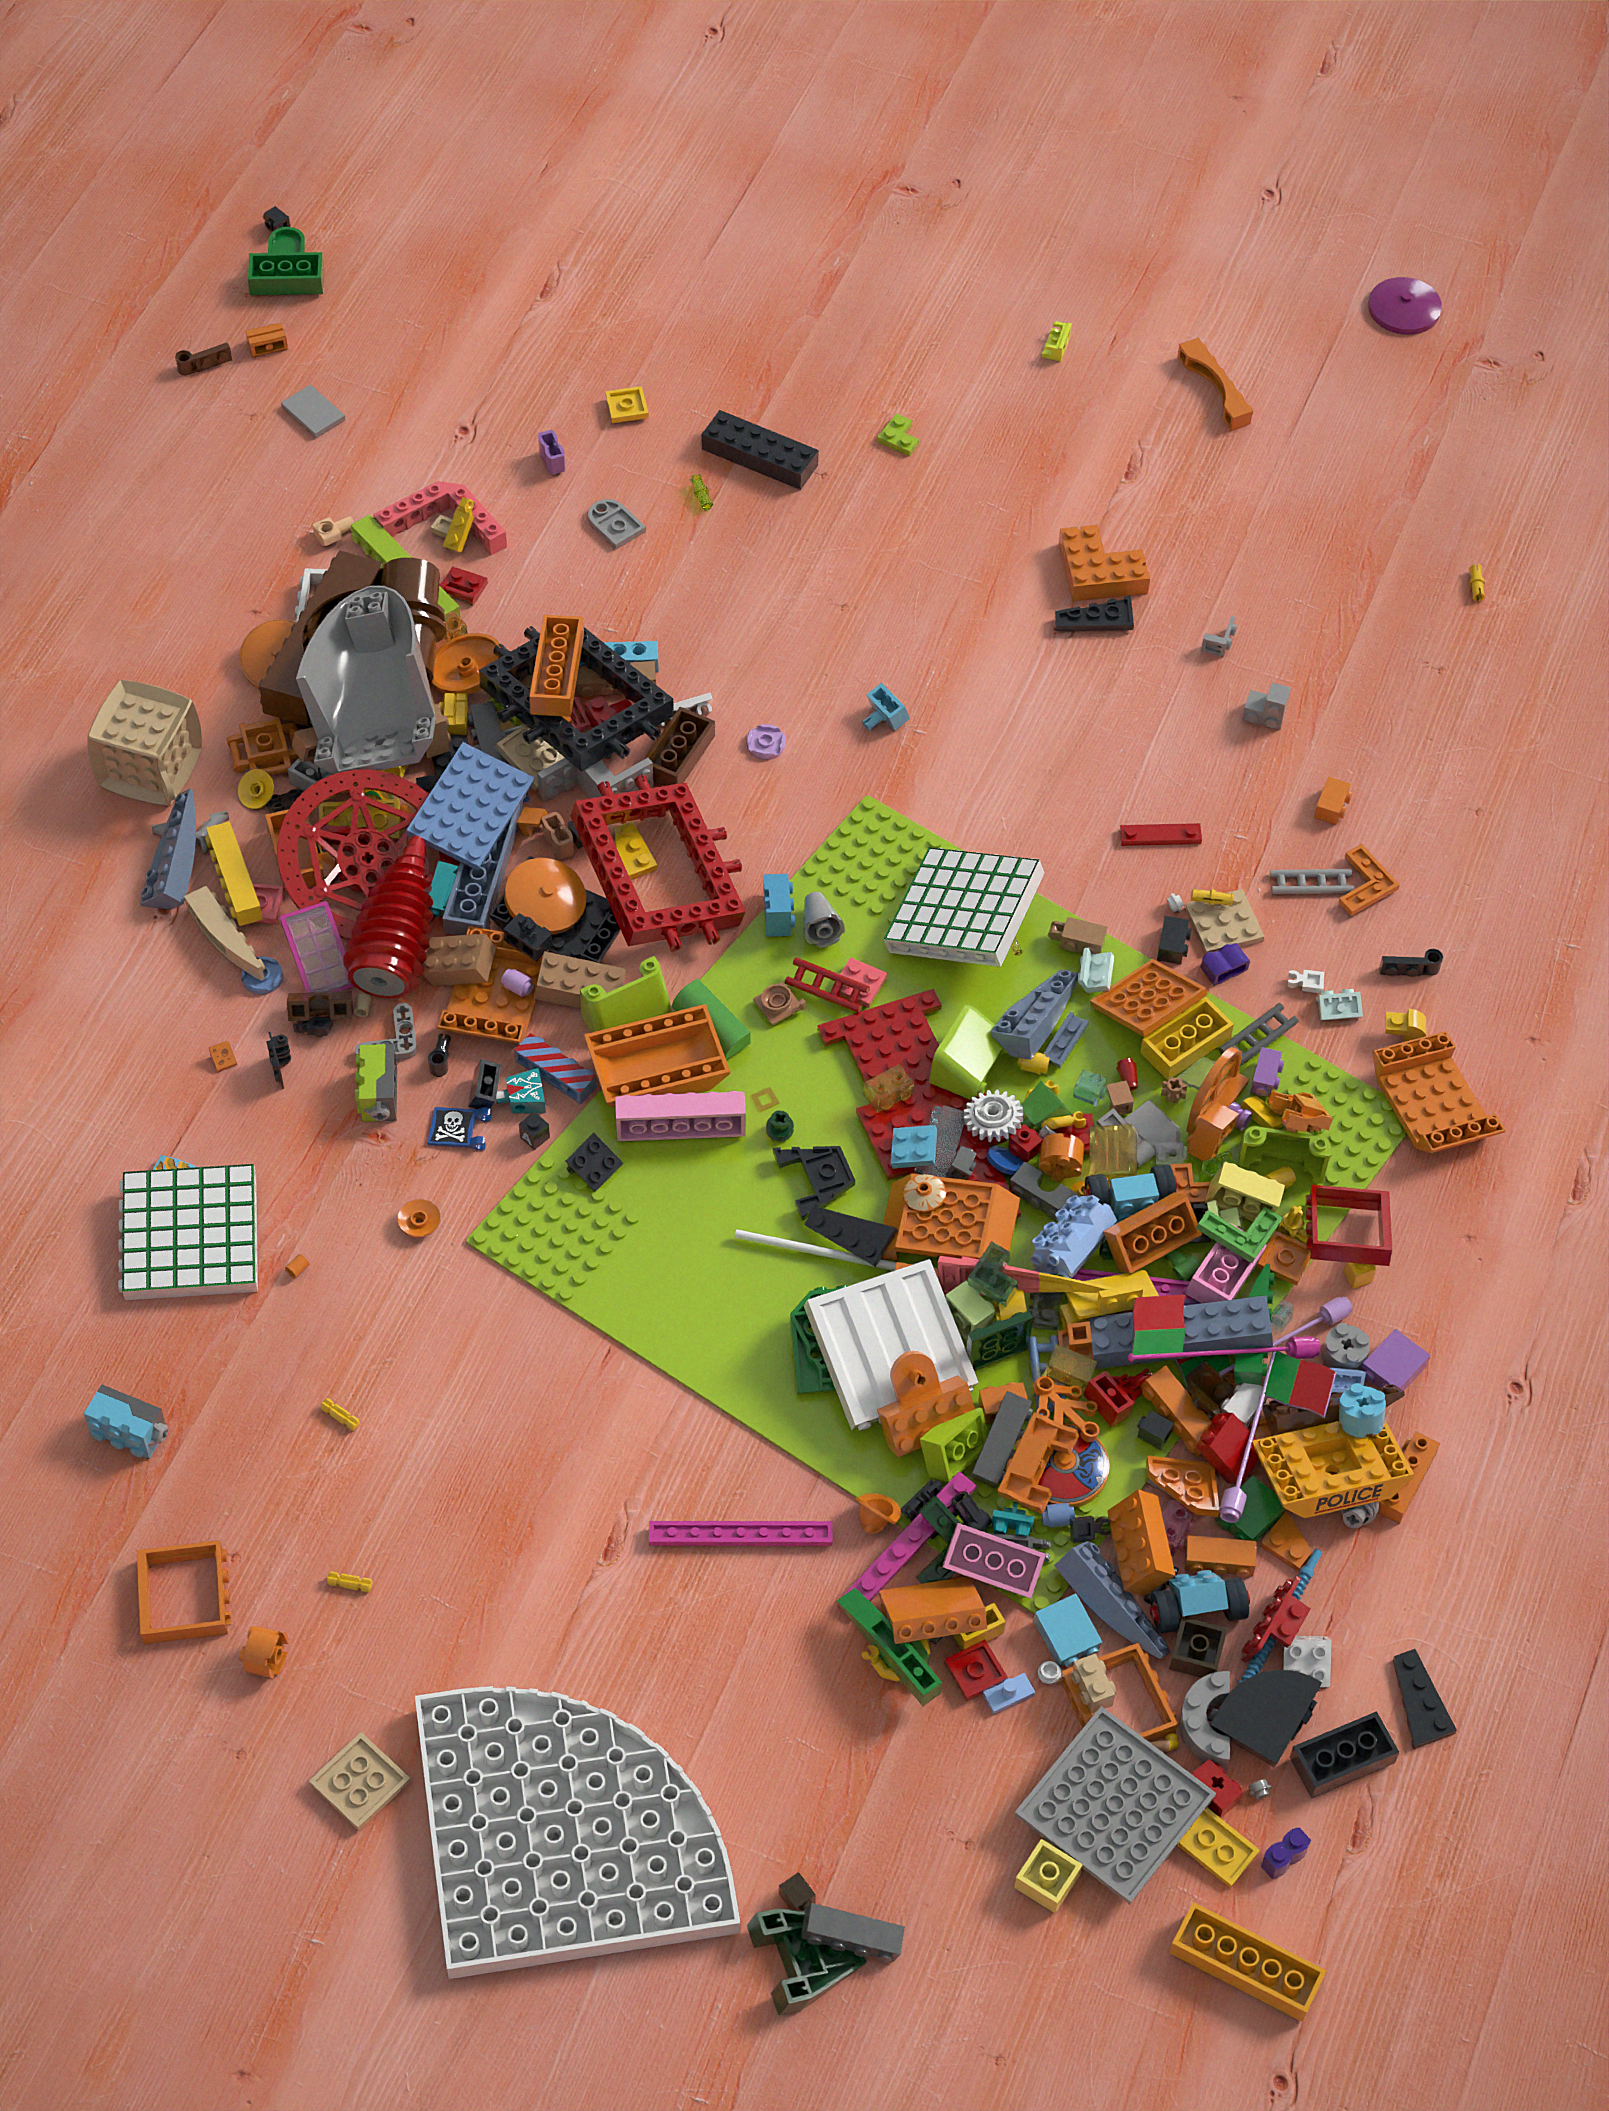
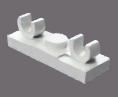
M711 692L674 703V714L679 707L687 710L696 707V713L702 715L701 707H706L707 712L710 713L712 707L708 702L713 699ZM661 723L660 726H665V723Z

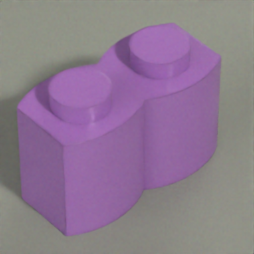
M553 430L539 433V454L546 463V469L552 475L564 472V449L558 443L556 433Z

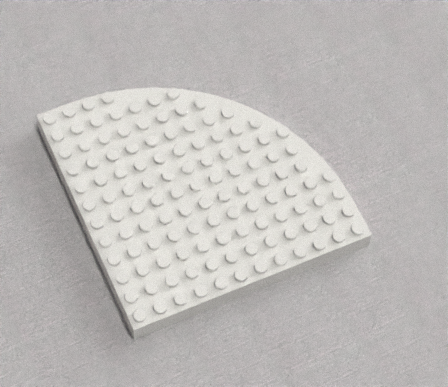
M493 1686L415 1696L449 1979L740 1933V1918L732 1871L726 1847L712 1813L704 1802L698 1788L684 1773L683 1768L677 1765L658 1743L655 1744L646 1737L645 1733L640 1729L617 1718V1715L603 1708L598 1709L589 1705L584 1700L581 1702L571 1699L567 1695L556 1692H540L538 1689L533 1688L527 1690L516 1689V1687L493 1688Z

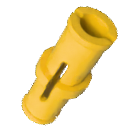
M1473 564L1469 567L1471 577L1469 585L1472 588V598L1474 601H1477L1478 595V601H1482L1485 598L1483 587L1485 580L1482 577V567L1478 564V570H1476V564Z
M1195 888L1191 892V902L1196 901L1209 903L1211 906L1219 904L1231 907L1233 904V893L1216 892L1215 889L1207 891Z

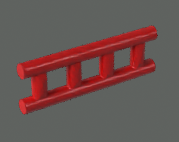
M794 958L793 965L797 966L798 969L794 978L786 977L785 984L857 1013L861 1011L862 1005L856 1002L861 992L866 994L869 992L870 986L800 958ZM806 970L816 974L812 985L801 981ZM824 977L835 981L830 993L819 989ZM842 985L853 988L849 1000L838 996Z

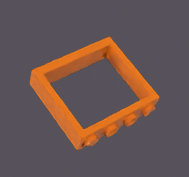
M220 1540L137 1550L140 1635L143 1644L228 1634L227 1625H231V1613L226 1611V1604H230L229 1590H225V1583H229L228 1569H224V1562H228L227 1549H222ZM215 1557L219 1621L152 1629L149 1565Z
M1139 1643L1098 1657L1099 1661L1102 1660L1104 1662L1106 1670L1130 1661L1134 1662L1164 1724L1140 1733V1736L1148 1742H1153L1165 1738L1167 1734L1176 1733L1177 1725L1179 1724L1176 1718L1177 1714L1174 1710L1171 1711L1168 1705V1695L1165 1690H1161L1158 1684L1159 1677L1157 1672L1151 1670L1148 1654H1145ZM1073 1667L1061 1672L1060 1682L1083 1729L1093 1715L1088 1705H1085L1082 1701L1081 1690L1078 1684L1076 1685L1073 1682L1071 1676Z

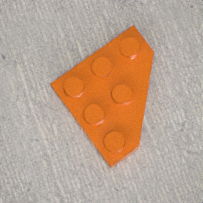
M1147 1456L1146 1470L1148 1479L1195 1515L1218 1517L1220 1507L1215 1469L1210 1463Z

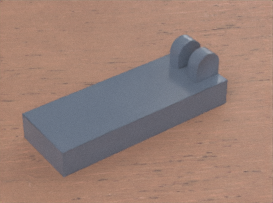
M1072 1012L1068 1014L1043 1053L1045 1057L1050 1058V1064L1061 1069L1089 1025L1088 1020H1082L1074 1016Z

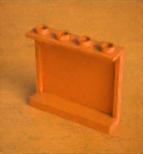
M968 1576L879 1591L881 1613L887 1615L890 1621L895 1644L987 1629L985 1606L971 1578Z

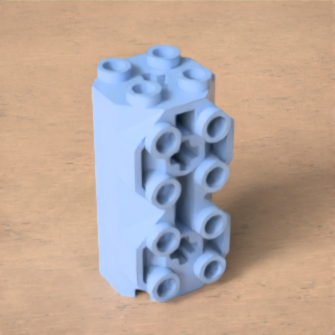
M1075 1195L1068 1198L1067 1203L1055 1213L1059 1223L1050 1222L1046 1224L1043 1228L1044 1230L1032 1240L1035 1252L1030 1259L1037 1272L1072 1279L1106 1239L1103 1231L1116 1224L1117 1219L1111 1207L1106 1203L1104 1205L1098 1203L1100 1199L1094 1195L1081 1197Z

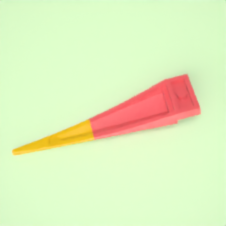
M940 1256L938 1260L939 1283L944 1296L965 1281L971 1286H975L980 1296L1023 1289V1293H1098L1099 1291L1113 1289V1287L964 1256L962 1259Z

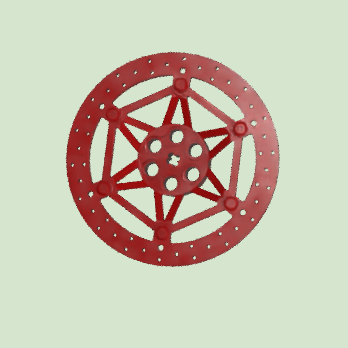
M367 769L336 773L319 780L306 789L288 810L283 820L277 843V862L280 877L285 890L296 907L300 910L319 904L320 901L327 898L362 912V904L337 895L333 891L348 887L355 892L364 893L368 899V893L375 886V883H368L365 878H373L376 882L378 877L385 874L381 867L395 864L398 851L409 837L405 831L397 844H394L388 836L409 827L429 794L405 778L388 772ZM364 790H376L394 795L410 804L417 811L409 814L365 796ZM349 792L350 798L315 825L312 826L305 822L321 803L337 794ZM366 805L405 820L382 832L376 831ZM353 807L350 834L344 836L321 830L323 826L346 809ZM359 808L367 829L357 830ZM299 838L306 839L308 842L316 885L312 889H308L300 872L297 857ZM322 838L340 842L338 851H335ZM363 839L368 844L362 845L359 843L358 840ZM315 843H318L335 858V868L324 881L321 879ZM378 847H384L387 852H380ZM425 848L424 859L426 862L424 863V869L429 873L425 880L431 885L435 873L430 872ZM343 851H349L352 856H345ZM439 851L441 862L456 865L459 868L460 861ZM352 870L356 875L350 876L346 871ZM338 875L341 882L330 885V883ZM331 911L340 938L350 940L356 921ZM324 915L309 919L321 929L328 927Z

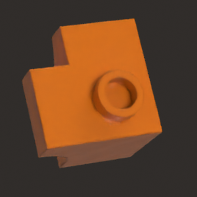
M1089 1321L1067 1324L1068 1327L1066 1329L1057 1331L1060 1355L1071 1353L1073 1364L1094 1361Z

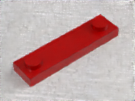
M1200 823L1120 825L1119 829L1121 846L1202 844Z

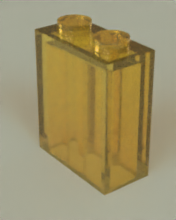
M1132 1124L1090 1127L1089 1176L1104 1174L1108 1184L1111 1179L1137 1176V1129Z

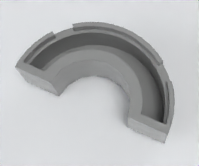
M1230 1671L1208 1674L1193 1684L1184 1699L1179 1722L1180 1733L1188 1750H1191L1202 1763L1210 1758L1213 1763H1218L1224 1770H1227L1230 1760V1737L1220 1735L1214 1731L1207 1721L1206 1714L1210 1709L1221 1705L1229 1695Z

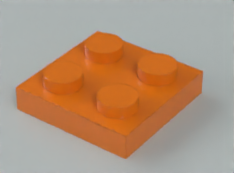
M1275 1231L1257 1264V1268L1262 1270L1265 1264H1270L1271 1273H1275L1276 1277L1297 1286L1311 1260L1310 1250H1306L1305 1243Z

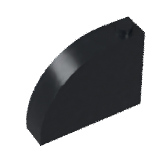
M1292 1670L1265 1671L1251 1676L1237 1685L1224 1699L1219 1709L1213 1708L1207 1720L1211 1722L1210 1726L1220 1735L1230 1737L1232 1743L1275 1767L1322 1682L1312 1676Z

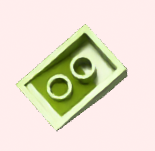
M982 1408L974 1409L934 1426L920 1438L930 1477L950 1482L959 1471L962 1472L978 1458L988 1435Z

